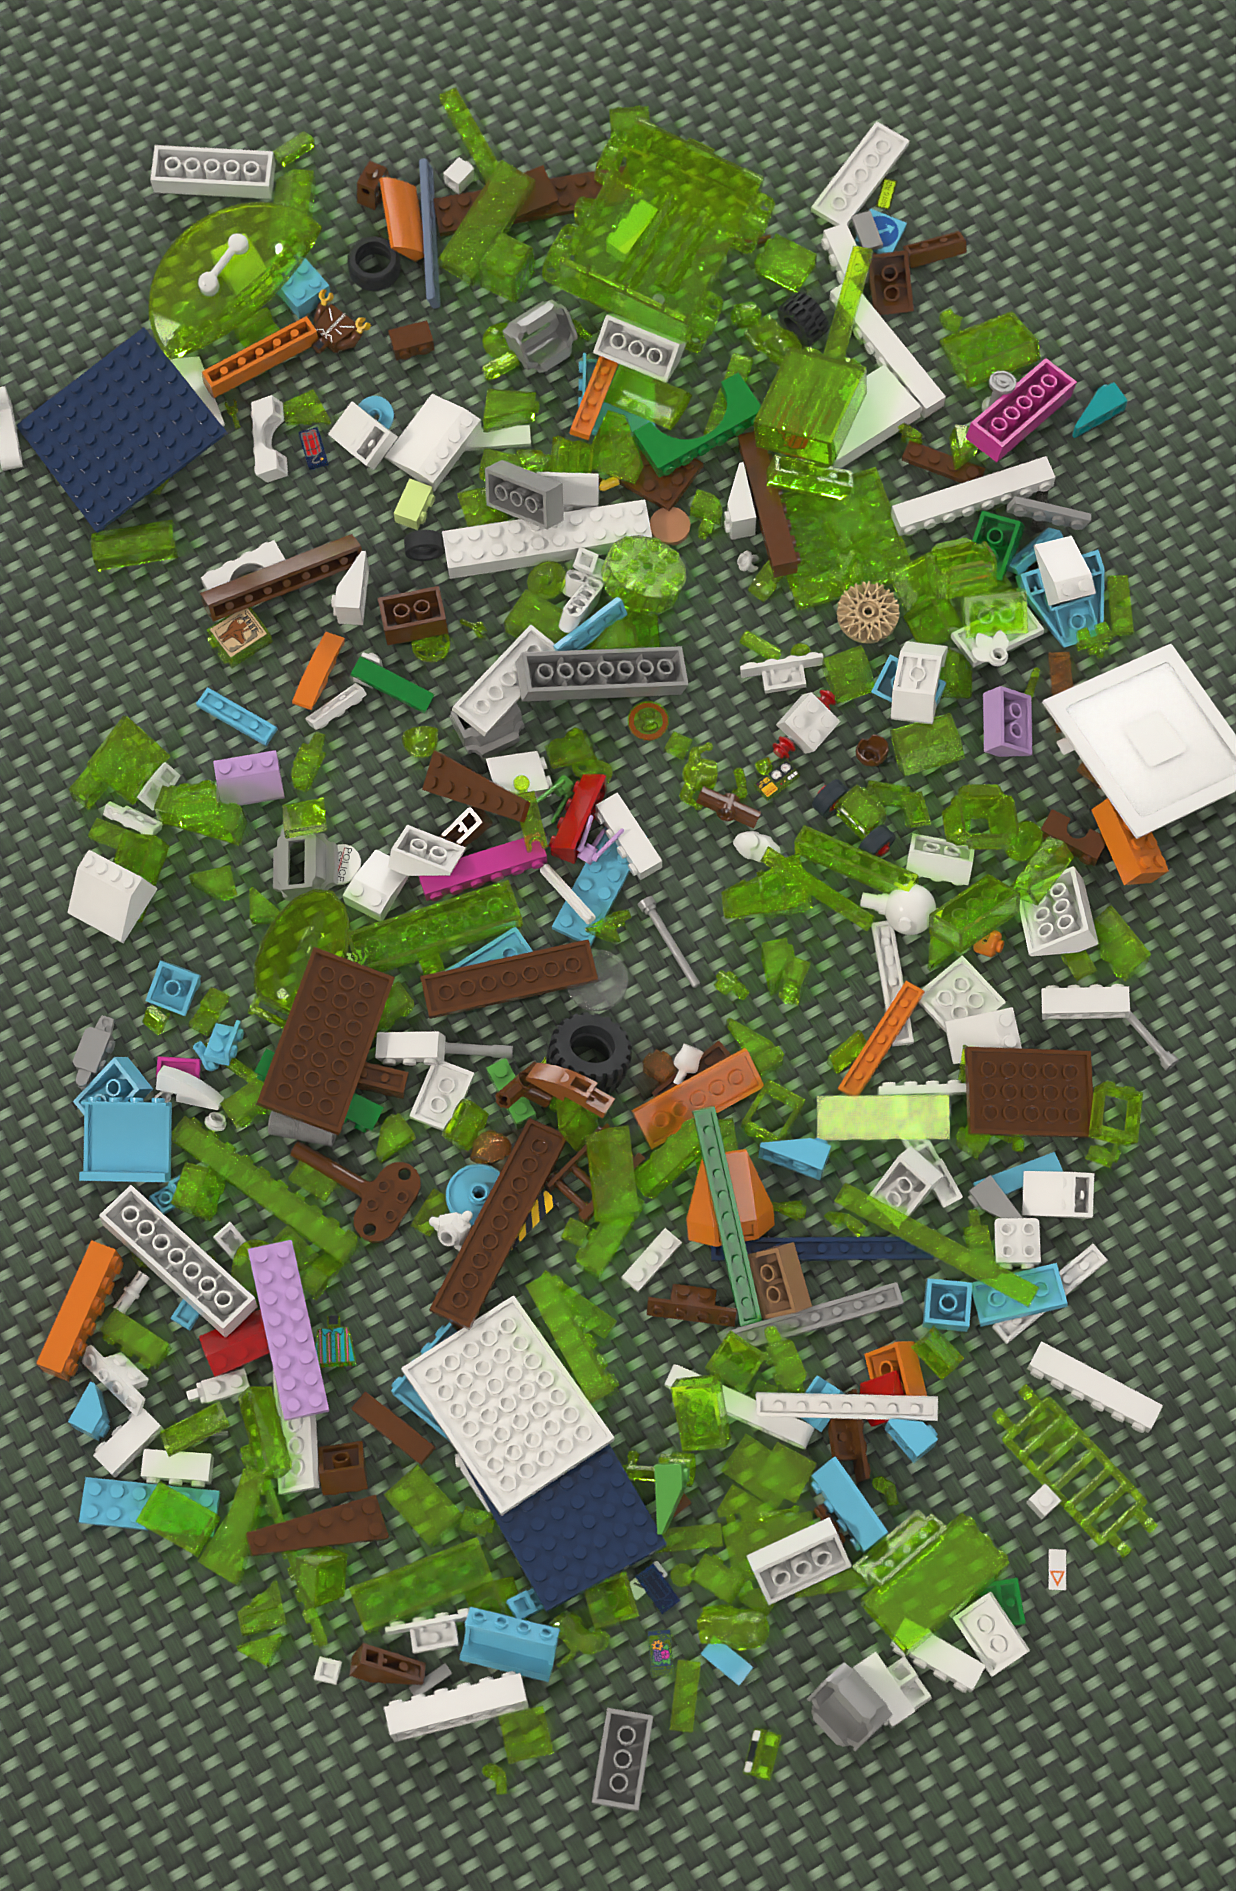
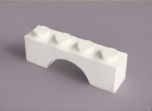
M271 395L251 402L252 435L254 438L253 453L255 455L254 470L256 476L267 483L288 476L287 457L272 448L273 433L284 421L283 403Z
M274 540L265 542L256 550L245 552L240 558L228 561L216 570L206 572L201 577L204 588L209 590L235 580L247 572H255L281 562L285 558Z

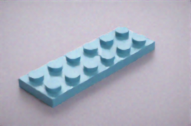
M606 832L596 846L598 851L610 840ZM616 842L599 857L597 862L593 861L591 865L585 863L572 888V891L596 916L595 921L591 924H586L565 901L552 925L553 930L576 941L589 939L591 947L630 873L628 868L629 862L626 858L622 859L619 855Z
M86 1477L79 1523L214 1537L221 1492Z

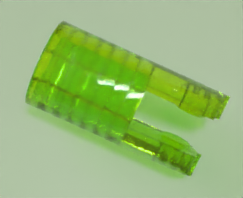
M512 349L482 366L483 372H485V380L491 381L520 365Z

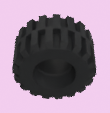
M796 292L777 309V315L784 330L794 341L804 347H811L830 329L828 319L822 308L815 300L803 292Z

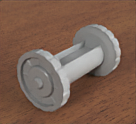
M997 371L990 376L989 386L993 392L991 396L983 400L982 412L1002 395L1014 391L1016 379L1012 374L1005 371Z

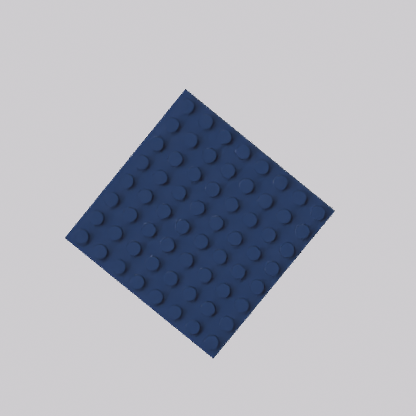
M144 327L16 425L97 534L228 434Z

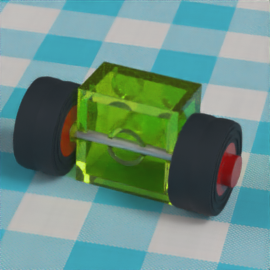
M835 779L823 786L812 802V807L824 818L837 810L836 815L862 840L857 851L869 863L883 857L890 850L891 845L896 839L895 834L885 825L887 814L885 807L880 802L876 803L871 798L869 791L864 787L861 788L858 784L849 790L840 780Z

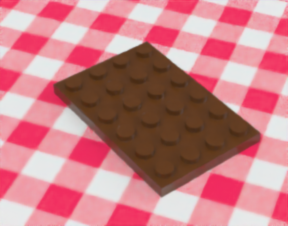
M992 1047L964 1048L968 1135L1095 1137L1091 1051Z

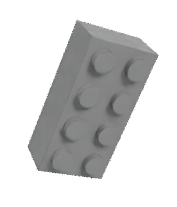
M500 460L485 468L487 506L544 529H549L564 521L563 483L504 460Z
M607 1708L592 1804L635 1812L639 1811L653 1715Z

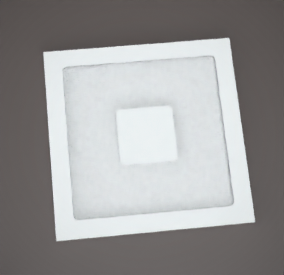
M1172 644L1047 698L1042 702L1136 839L1236 792V735Z

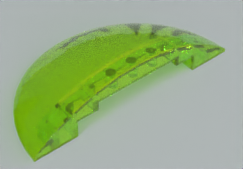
M248 202L217 210L186 229L173 242L161 259L155 271L149 293L148 309L151 328L158 345L169 360L176 359L212 344L258 312L299 268L318 238L322 226L305 213L286 205L271 202ZM233 234L244 235L249 243L248 251L241 255L234 254L217 276L219 282L218 292L213 296L204 295L198 285L199 277L205 272H211L228 250V239Z

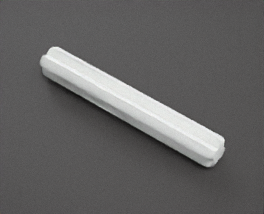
M545 864L540 868L542 875L586 924H591L595 921L596 916L549 864Z

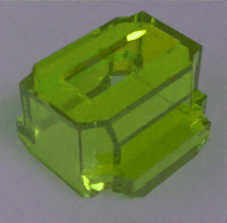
M968 538L942 542L932 548L931 554L927 553L925 555L928 586L936 599H950L988 591L991 588L997 587V560L986 541H983L981 545Z
M969 784L960 787L958 795L951 798V805L941 812L946 842L953 843L956 846H968V849L1009 848L1011 841L1018 837L1020 830L1014 799L1012 796L1003 794L1004 792L998 784ZM964 819H987L990 833H968Z

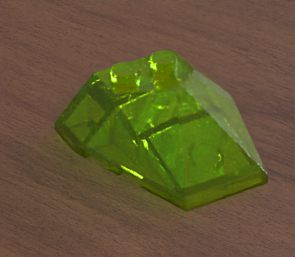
M800 853L774 862L773 868L765 872L760 870L756 872L757 876L747 882L744 879L721 892L725 919L780 917L799 912L802 913L813 908L810 884Z

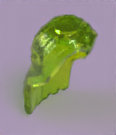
M766 315L761 320L755 321L744 332L753 348L765 354L773 364L780 368H791L802 356V345L794 332L783 329L771 315Z
M721 1604L704 1606L702 1608L700 1617L697 1618V1630L700 1631L698 1635L701 1644H724L736 1650H747L762 1647L769 1637V1622L766 1616L759 1611L738 1609L730 1605Z

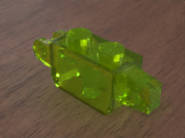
M767 1325L763 1332L766 1335L765 1338L768 1345L764 1346L766 1352L763 1355L767 1364H772L775 1370L772 1376L776 1385H781L788 1393H805L802 1381H805L807 1373L793 1341L785 1337L781 1338L777 1328L773 1327V1325Z

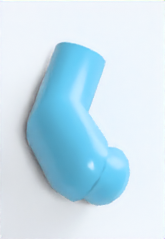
M201 1041L195 1043L193 1049L200 1057L204 1068L208 1071L218 1069V1063L204 1061L205 1045Z

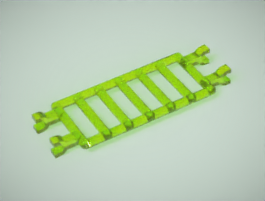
M1027 1384L1023 1385L1017 1393L1033 1407L1029 1413L1016 1424L1007 1417L1000 1407L992 1415L1007 1431L1002 1436V1442L1042 1485L1046 1484L1061 1500L1059 1504L1096 1544L1102 1546L1109 1541L1120 1556L1124 1558L1132 1549L1116 1533L1129 1520L1135 1517L1149 1534L1158 1526L1142 1510L1147 1504V1499L1052 1397L1046 1396L1041 1401ZM1049 1407L1057 1418L1021 1449L1012 1439ZM1065 1424L1073 1434L1039 1466H1036L1028 1456ZM1080 1440L1089 1451L1059 1479L1052 1483L1044 1473ZM1096 1458L1105 1468L1068 1500L1061 1493L1060 1489ZM1112 1475L1120 1485L1084 1517L1075 1507L1107 1477ZM1127 1491L1136 1502L1100 1535L1091 1524Z

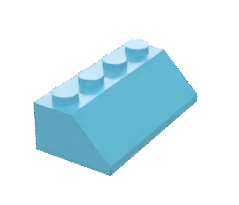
M836 1457L829 1460L811 1476L813 1482L810 1484L817 1494L821 1493L825 1498L823 1503L830 1513L834 1512L838 1517L836 1522L843 1532L847 1531L852 1537L850 1542L856 1551L861 1550L864 1554L886 1538L888 1531Z

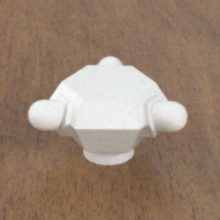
M465 1211L463 1214L456 1212L439 1215V1217H431L429 1224L437 1230L438 1238L443 1245L454 1246L455 1249L460 1251L471 1230L469 1221L472 1219L473 1214L471 1211Z

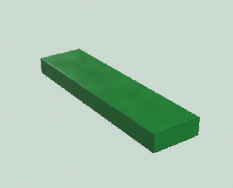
M361 656L350 675L424 714L435 695Z

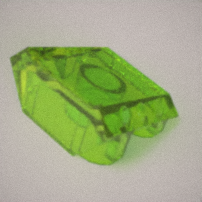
M577 727L569 730L565 737L556 738L544 746L553 769L598 759L588 735Z

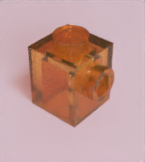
M657 1049L653 1054L648 1053L642 1062L644 1064L643 1072L660 1085L674 1075L677 1067H675L672 1061L673 1058L667 1052H660Z

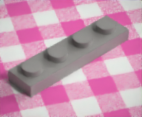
M1015 496L1007 504V512L1015 516H1025L1036 521H1047L1054 525H1064L1074 530H1083L1091 521V513Z

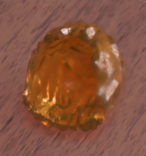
M495 1130L483 1132L474 1140L473 1151L469 1159L477 1164L493 1163L498 1159L503 1160L505 1155H510L512 1144L503 1133H497Z

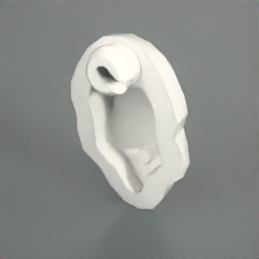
M756 831L740 833L733 841L734 846L743 857L764 863L767 860L778 858L780 855V847L772 838L759 834Z

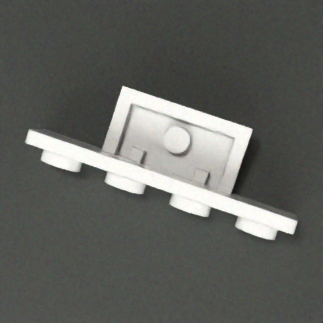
M811 652L806 654V656L799 657L792 655L781 660L768 659L762 663L749 662L740 666L741 678L762 675L765 694L806 687L804 668L824 665L823 653Z
M92 1345L87 1346L82 1363L135 1416L140 1415L145 1398L137 1389L147 1386L149 1379L122 1352L104 1358Z
M470 1608L460 1609L458 1614L449 1615L448 1612L435 1615V1618L426 1620V1617H417L412 1619V1623L404 1624V1621L392 1622L390 1627L385 1628V1632L388 1635L410 1631L414 1654L459 1646L456 1623L466 1621Z

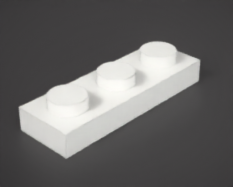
M355 683L305 719L315 730L324 728L330 720L344 714L347 708L361 702L362 698L367 694L361 686Z
M665 1228L625 1272L622 1279L639 1293L681 1246L682 1242Z

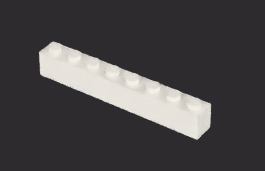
M849 279L831 290L829 303L833 310H837L840 313L842 321L853 329V334L865 344L867 352L874 355L879 367L885 365L921 406L920 414L924 419L942 408L946 396L852 280Z
M1047 456L894 505L892 506L891 517L899 536L905 534L912 535L917 530L923 528L930 529L942 522L949 523L957 517H967L982 509L989 510L994 505L1000 503L1008 504L1015 496L1026 498L1034 492L1047 491L1053 487L1055 475Z

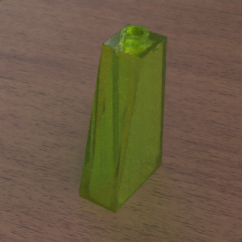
M250 1490L248 1494L241 1491L198 1560L201 1565L238 1588L241 1585L250 1555L245 1534L257 1530L264 1506L259 1501L261 1497Z

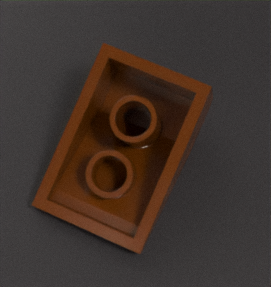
M908 250L867 255L866 264L869 271L868 281L873 308L878 314L886 315L914 311Z

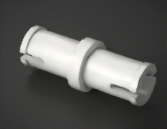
M138 1271L129 1286L124 1287V1293L113 1308L125 1315L134 1300H138L140 1297L139 1293L150 1278L141 1271Z

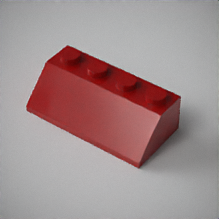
M583 774L581 780L576 781L573 788L575 794L572 799H568L565 806L567 811L565 817L559 819L557 835H553L549 843L552 856L573 864L576 863L579 853L576 849L581 842L589 816H593L592 826L595 819L596 804L603 801L607 792L606 775Z
M261 1310L251 1313L226 1338L217 1329L199 1336L214 1377L226 1374L270 1354Z

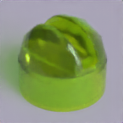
M769 757L761 759L754 764L759 774L765 775L772 771L773 766Z

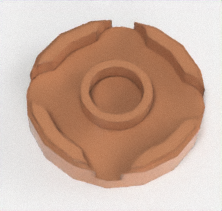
M672 507L670 511L664 508L657 510L650 520L652 537L661 545L667 546V544H672L674 546L682 543L690 532L689 517L684 511L676 507Z

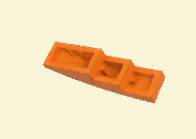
M325 632L304 672L292 704L312 710L328 683V676L336 664V657L345 643V638Z

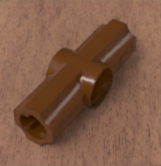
M705 786L702 787L696 803L716 811L720 819L724 821L736 820L753 829L761 814L760 811L740 803V798L735 794L726 793L723 795Z

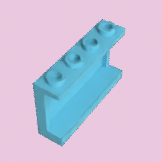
M470 1607L465 1622L466 1631L460 1654L461 1661L506 1672L515 1671L516 1674L520 1673L522 1676L549 1682L560 1629Z

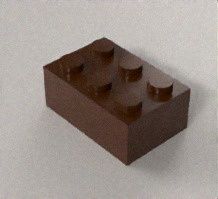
M439 586L378 598L387 646L448 634Z

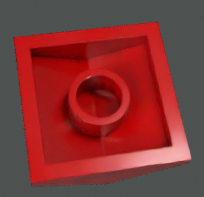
M893 1371L860 1383V1395L904 1396L898 1371ZM867 1419L871 1427L889 1421V1419Z

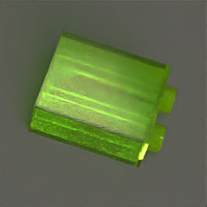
M789 346L754 420L756 447L833 468L867 394L866 367L852 358L838 360L824 356L819 350L807 347L802 350Z

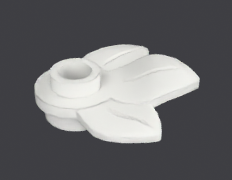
M1000 630L992 639L984 634L977 633L975 639L977 648L971 651L973 657L980 662H989L994 666L1004 665L1008 659L1006 650L1009 646L1006 635Z

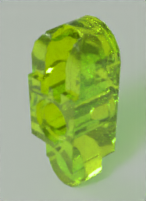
M315 732L309 745L302 743L293 761L294 766L291 771L293 787L305 793L309 791L324 760L326 752L322 751L325 741V734Z
M970 1209L967 1211L969 1227H963L968 1259H971L972 1267L978 1274L995 1273V1259L988 1225H981L978 1210Z

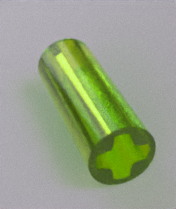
M749 630L743 633L739 641L740 644L766 659L779 660L783 652L782 649Z

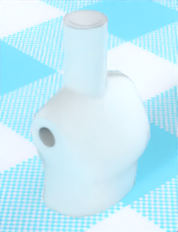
M685 1043L683 1044L682 1049L674 1060L675 1067L679 1069L674 1079L675 1084L682 1083L687 1073L693 1074L697 1072L704 1052Z

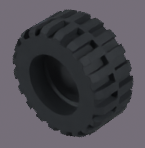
M589 1012L581 1013L580 1016L574 1014L569 1019H563L555 1027L546 1055L547 1064L563 1067L597 1082L596 1088L606 1094L613 1092L625 1079L632 1059V1044L628 1040L629 1036L626 1031H622V1027L617 1022L614 1024L611 1018L607 1016L603 1018L600 1016L601 1014L597 1013L589 1015ZM581 1046L594 1048L604 1055L606 1061L601 1063L586 1062L577 1057L572 1049Z

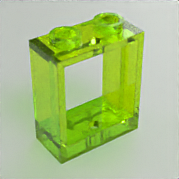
M767 1079L742 1120L741 1128H743V1132L748 1136H757L762 1139V1143L784 1141L803 1110L806 1100ZM766 1094L794 1109L778 1136L751 1121Z
M1104 1081L1102 1084L1095 1086L1089 1137L1126 1147L1138 1143L1143 1092L1136 1091V1088L1131 1086H1116V1083L1111 1081ZM1106 1095L1128 1101L1125 1131L1102 1125Z

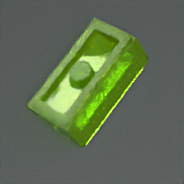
M303 131L272 152L284 167L315 147V142L312 136Z
M857 1030L828 1056L827 1064L835 1073L839 1074L858 1057L867 1043L863 1033Z

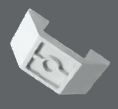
M906 641L900 651L892 690L891 719L933 724L937 706L935 696L941 667L945 665L948 646Z

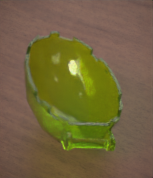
M312 889L298 895L276 915L259 943L253 963L255 997L249 1007L248 1014H255L281 1027L283 1031L286 1020L258 1007L259 1003L261 1002L271 1009L289 1015L313 947L343 958L346 957L350 923L345 904L343 905L332 890Z

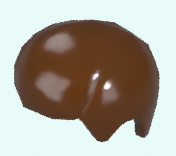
M873 734L869 739L862 738L855 750L856 758L864 766H879L888 756L889 745L884 737Z

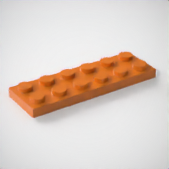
M744 1048L631 1111L648 1146L653 1149L695 1126L693 1110L715 1106L717 1114L765 1086L748 1050Z

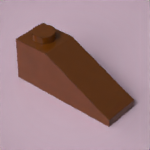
M470 806L439 837L466 847L480 837L493 822L483 809Z
M363 1643L352 1655L349 1676L371 1683L422 1685L424 1683L426 1663Z

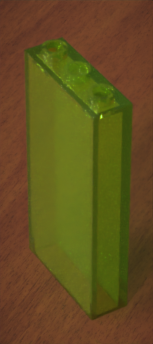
M962 1512L863 1596L860 1606L901 1651L908 1656L1008 1569L1009 1558L1004 1551L998 1550L992 1544L993 1541L988 1534L982 1533L977 1528L973 1518L966 1516Z

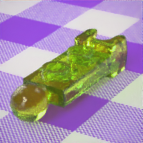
M518 775L513 781L514 788L520 793L517 795L531 802L525 823L520 822L527 853L532 851L531 844L534 841L540 842L541 847L547 849L548 844L535 791L528 792L527 789L530 786L528 777Z

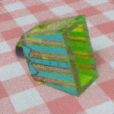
M327 1316V1328L317 1329L315 1341L320 1368L357 1366L349 1327H341L340 1316Z

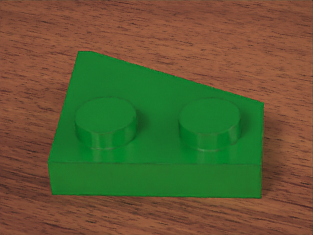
M1018 1578L974 1585L981 1598L989 1592L993 1594L1013 1626L1026 1625Z

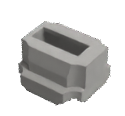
M552 299L537 304L509 322L508 326L503 330L511 354L522 362L524 368L527 370L534 368L539 373L548 371L568 358L572 353V342L578 337L566 307L562 304L558 305ZM525 333L530 335L529 337L522 340Z
M517 703L512 706L485 736L473 727L464 730L459 720L460 716L454 711H451L450 715L451 723L467 753H476L481 758H488L515 745L520 741L519 732L525 728L521 710Z
M312 826L281 829V835L277 840V847L274 848L273 889L281 892L283 898L287 901L324 898L327 896L329 888L336 886L338 883L339 851L337 844L328 841L325 833L319 834ZM305 843L304 884L289 885L290 847L293 844Z
M845 1662L807 1698L808 1701L813 1703L811 1711L813 1720L836 1745L838 1744L843 1747L851 1745L854 1747V1751L862 1746L893 1715L882 1698L855 1669L849 1667Z

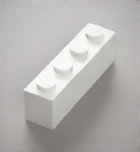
M618 792L596 804V813L594 815L599 824H604L607 828L606 834L609 839L621 828L624 829V832L615 842L618 845L617 851L621 858H626L629 862L628 868L633 876L637 875L642 880L662 868L661 858Z
M1095 984L1086 988H1081L1079 985H1070L1067 988L1051 985L1041 988L1042 1020L1129 1018L1130 1016L1129 987H1124L1123 984H1114L1111 987H1102V985Z
M906 1618L903 1620L890 1644L894 1647L893 1651L902 1657L908 1655L914 1659L913 1663L922 1669L926 1667L932 1669L934 1676L943 1681L946 1678L954 1682L953 1686L964 1693L966 1691L971 1692L974 1689L986 1666Z

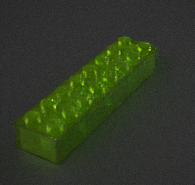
M508 879L347 932L346 937L356 963L385 972L509 931L515 926L516 928L522 927L523 920Z

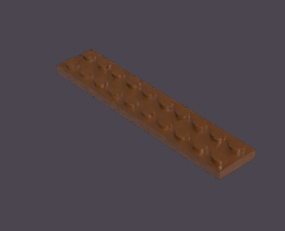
M626 165L550 178L549 180L558 198V203L501 226L635 203L628 167ZM474 192L433 198L440 236L484 229L470 198V194Z
M531 1118L528 1119L429 1309L430 1312L468 1330L471 1329L567 1143L568 1135Z

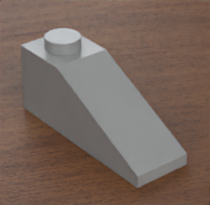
M991 1175L968 1191L970 1194L968 1199L975 1208L979 1206L981 1210L997 1218H1022Z

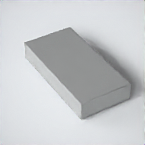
M871 211L851 216L863 253L883 248V243Z

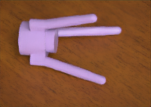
M592 815L589 816L581 842L576 849L579 851L577 857L590 865L593 861L597 862L599 857L624 832V829L621 828L598 851L596 846L606 832L605 829H602L592 845L587 843L584 846L593 820Z

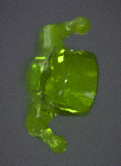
M710 742L702 746L692 747L688 762L682 769L684 784L679 797L684 803L693 806L697 811L701 810L703 806L696 803L692 798L693 794L701 791L703 786L713 790L717 782V763L715 760L702 758L701 753L704 751H711L713 749V744Z

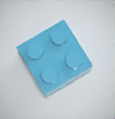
M306 258L273 280L276 293L299 319L317 308L318 303L322 301L319 298L321 290H326L325 299L331 293L329 284Z
M928 1278L925 1286L922 1328L967 1332L970 1324L972 1283Z

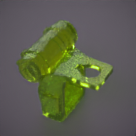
M564 1611L549 1623L551 1627L560 1629L559 1637L571 1650L556 1666L560 1668L566 1665L580 1651L587 1655H593L598 1651L606 1649L610 1644V1635L606 1631L596 1630L590 1632L582 1624V1618L575 1612Z

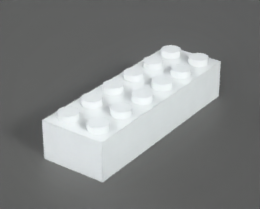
M155 145L150 180L154 193L272 199L276 164L272 151Z
M511 1671L502 1674V1678L493 1680V1677H487L479 1680L480 1683L478 1684L463 1683L457 1685V1689L448 1691L447 1688L434 1691V1695L425 1697V1694H419L411 1697L412 1700L391 1701L389 1706L384 1707L390 1736L394 1742L529 1709L521 1674Z

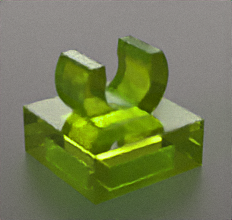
M151 1005L146 1009L142 1023L159 1035L164 1031L171 1014L167 1013L164 1015L161 1012L162 1007Z

